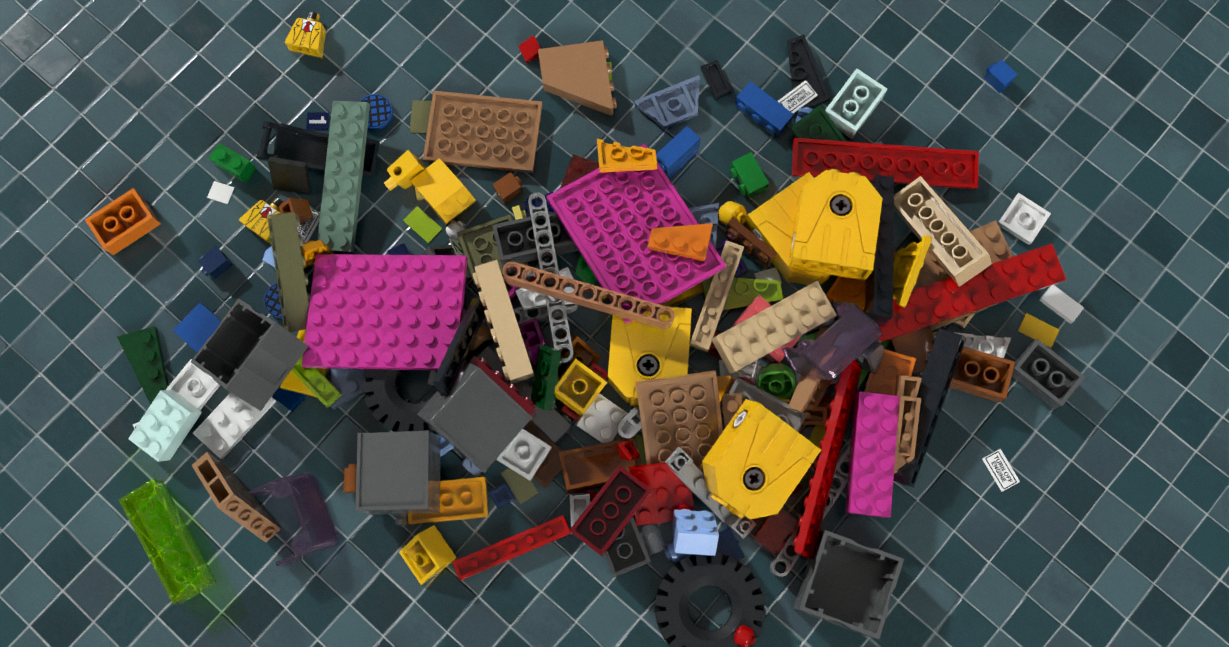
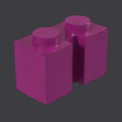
M536 317L518 324L527 353L534 366L537 362L539 345L548 346L544 332Z

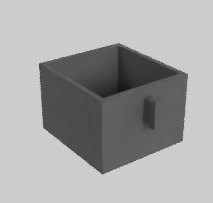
M466 361L462 364L449 395L441 396L437 391L417 414L484 473L533 418L479 367Z
M429 430L357 433L355 511L369 515L397 514L395 524L400 526L407 525L406 514L440 513L441 437Z

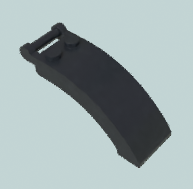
M263 122L262 128L264 131L260 151L257 152V159L268 161L269 157L306 162L308 171L325 174L329 134L310 131L284 123ZM271 131H277L273 153L269 154L267 150ZM367 137L362 177H373L380 141Z

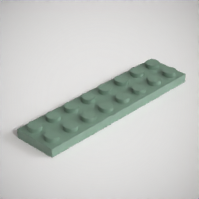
M333 101L317 239H321L332 251L354 252L370 110L368 102Z

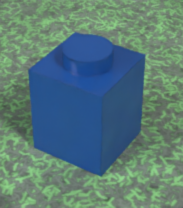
M1001 59L997 64L993 62L986 69L988 73L984 80L998 93H1001L1018 74Z

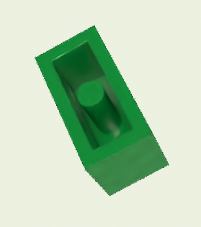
M218 143L209 156V160L215 166L247 183L256 170V167L250 160Z
M752 152L731 162L729 172L732 178L738 181V188L747 199L768 189L769 182Z

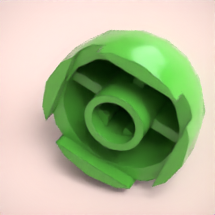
M773 362L761 369L757 379V387L776 397L789 399L796 389V375L788 365L781 362Z

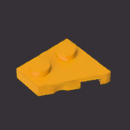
M321 239L307 241L301 248V254L305 257V266L303 268L315 265L316 254H334V252Z

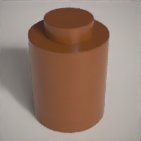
M349 464L348 468H344V493H356L357 464Z

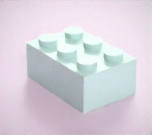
M856 69L826 108L825 112L840 132L853 139L883 99L887 88L859 69Z
M160 390L128 439L156 461L170 460L202 412L173 390Z

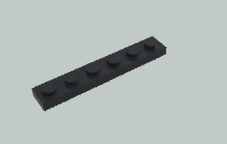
M472 298L432 381L441 396L449 395L485 317V308L479 298Z

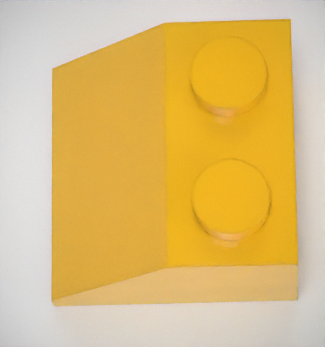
M435 525L418 533L399 552L421 585L456 559L452 549L443 539Z

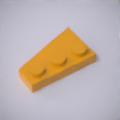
M597 139L600 173L657 170L656 150L638 146L625 147L621 146V143L613 142V144L604 143V140Z

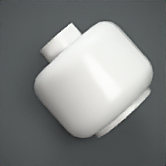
M452 220L446 227V233L451 238L459 240L457 232L465 230V224L460 220L458 222Z

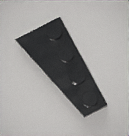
M803 34L788 40L787 47L792 90L806 80L818 95L801 108H813L829 102L830 97L805 35Z

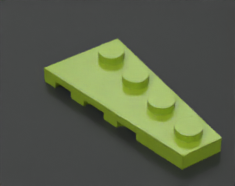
M714 276L702 281L705 299ZM733 278L723 310L748 306L758 296H761L767 302L783 300L780 281Z

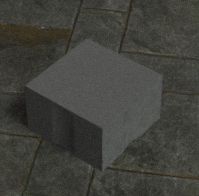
M238 298L216 331L207 339L191 360V363L211 376L214 381L227 391L261 411L309 346Z
M820 531L812 560H808L793 609L864 636L880 639L888 613L890 596L896 587L904 559L879 549L862 546L854 540L830 531Z

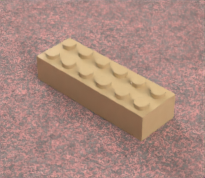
M921 176L894 195V210L920 241H922V236L924 235L932 238L928 248L929 252L959 287L992 265L989 253Z
M494 260L475 266L476 273H473V278L477 288L481 287L482 290L478 293L483 307L487 306L488 309L484 311L489 325L493 324L494 327L490 331L494 342L499 343L500 346L496 350L500 361H504L506 365L502 367L505 378L514 384L534 377L498 261Z
M816 281L711 340L731 374L835 317L836 313L820 284Z

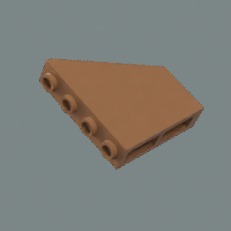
M603 40L538 49L544 91L604 114L614 115V108H617L616 98L611 95V92L614 91L613 80L609 81L611 66L610 63L607 64L606 58H609L608 47H604Z
M206 452L192 464L193 469L219 510L264 542L269 541L281 530L280 526L237 476L211 454Z

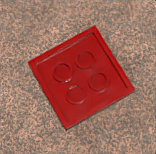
M665 462L629 467L630 473L652 490V493L635 514L636 526L672 522L674 509L694 511L692 491L669 469Z

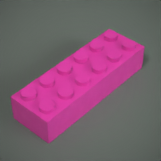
M869 392L854 394L845 513L881 518L891 517L900 396Z

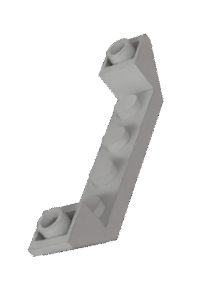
M678 447L665 461L669 469L723 523L744 539L757 524L745 516L741 519L728 511L725 506L710 497L712 493L706 490L704 474L692 463L693 460Z

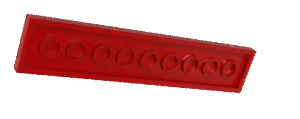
M794 138L792 177H803L806 173L810 172L815 178L825 170L836 169L841 173H858L860 176H865L869 182L878 174L894 177V184L909 185L921 176L932 187L977 189L979 151Z
M1049 244L992 263V265L960 287L950 277L912 290L905 308L898 305L896 299L893 298V318L884 326L870 324L874 337L884 342L1064 282L1067 279L1053 244Z
M846 357L845 363L842 362L840 367L841 378L835 386V400H832L830 404L831 415L830 419H827L825 423L826 434L820 441L821 452L820 456L815 460L814 468L816 471L814 477L810 479L809 488L811 490L809 496L804 501L805 512L804 516H801L799 520L800 531L793 542L794 551L802 557L811 560L852 410L854 394H856L862 369L852 357Z

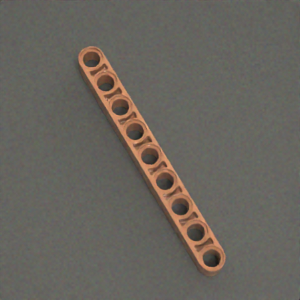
M508 262L503 267L504 280L513 286L659 329H669L674 321V311L663 305L516 262ZM511 270L517 272L515 276L507 275V273ZM528 276H534L536 277V280L533 282H528L526 278ZM552 281L555 283V286L548 288L545 284ZM566 287H572L574 291L572 293H566L564 289ZM588 292L592 293L593 297L586 299L583 295ZM605 298H609L613 302L609 305H606L602 302V300ZM623 304H629L632 308L630 310H624L621 306ZM643 309H647L651 312V314L649 316H644L641 314L640 311ZM667 315L670 320L664 322L660 319V316Z

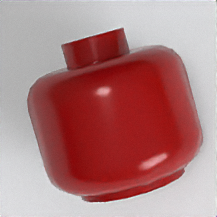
M745 625L738 627L734 634V642L741 647H749L750 644L754 645L756 641L755 631Z

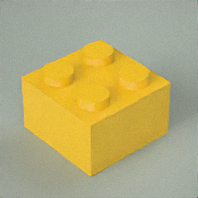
M574 359L559 377L554 394L557 399L577 414L583 415L607 382L580 361Z

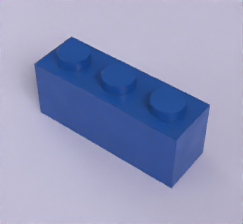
M751 81L736 97L735 105L739 111L747 113L755 123H760L769 134L776 135L777 137L791 123L794 116L792 112Z

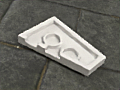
M957 333L967 339L965 347L1004 358L1011 340L1008 337L999 338L987 335L977 336Z

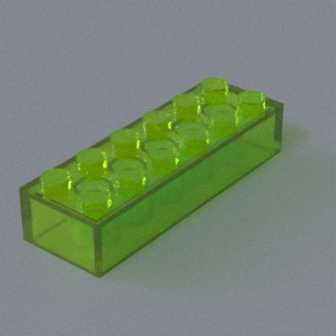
M152 479L118 500L172 604H183L217 583L162 480Z

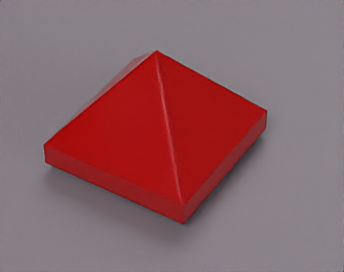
M630 441L618 444L620 459L631 461L640 457V454Z

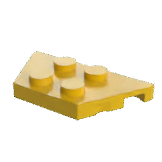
M928 235L922 236L921 242H912L907 247L897 251L893 260V298L896 299L898 305L904 308L917 282L919 271L923 267L925 256L932 241V238Z

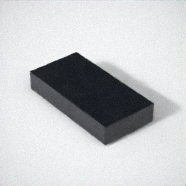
M718 60L700 67L714 100L732 93Z

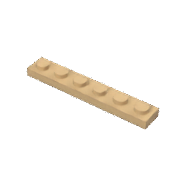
M726 240L721 254L726 268L714 274L689 346L708 352L744 246Z

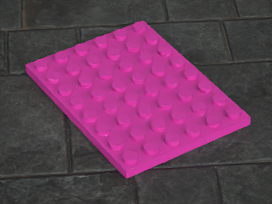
M646 144L639 146L643 148H648ZM658 162L657 170L600 173L598 168L546 196L547 201L602 288L661 305L726 268V264L710 240L705 261L647 249L652 228L698 225V222ZM623 304L621 306L624 310H630L632 308L629 304ZM643 309L640 312L642 315H644L645 313L649 312V310ZM622 318L625 325L632 321L629 319Z
M316 254L305 335V344L309 347L303 353L301 366L304 368L438 370L462 321L467 256Z

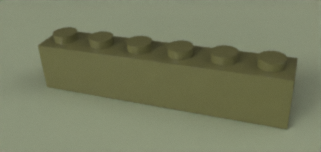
M294 212L267 215L284 329L288 332L305 330L308 320L310 294L306 290L308 277L306 273L304 274L303 270L305 257L301 254L300 250L303 243L297 227H300L299 218L295 216Z

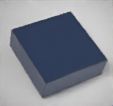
M506 482L489 491L498 509L516 500Z

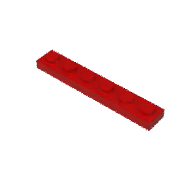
M564 515L455 560L452 563L458 579L461 581L571 534Z

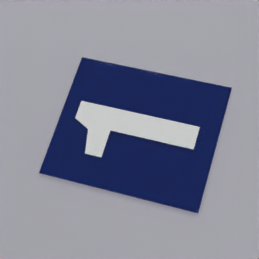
M307 112L306 130H328L329 113Z

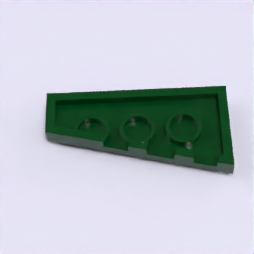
M155 326L117 336L150 404H152L160 390H166L169 386L158 330Z

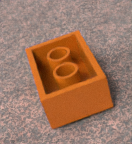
M134 188L85 219L103 249L112 255H115L161 225V222L143 195Z

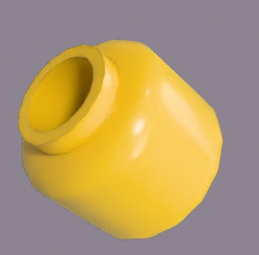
M728 201L720 207L719 219L721 223L727 225L733 217L743 224L747 218L746 208L741 204Z

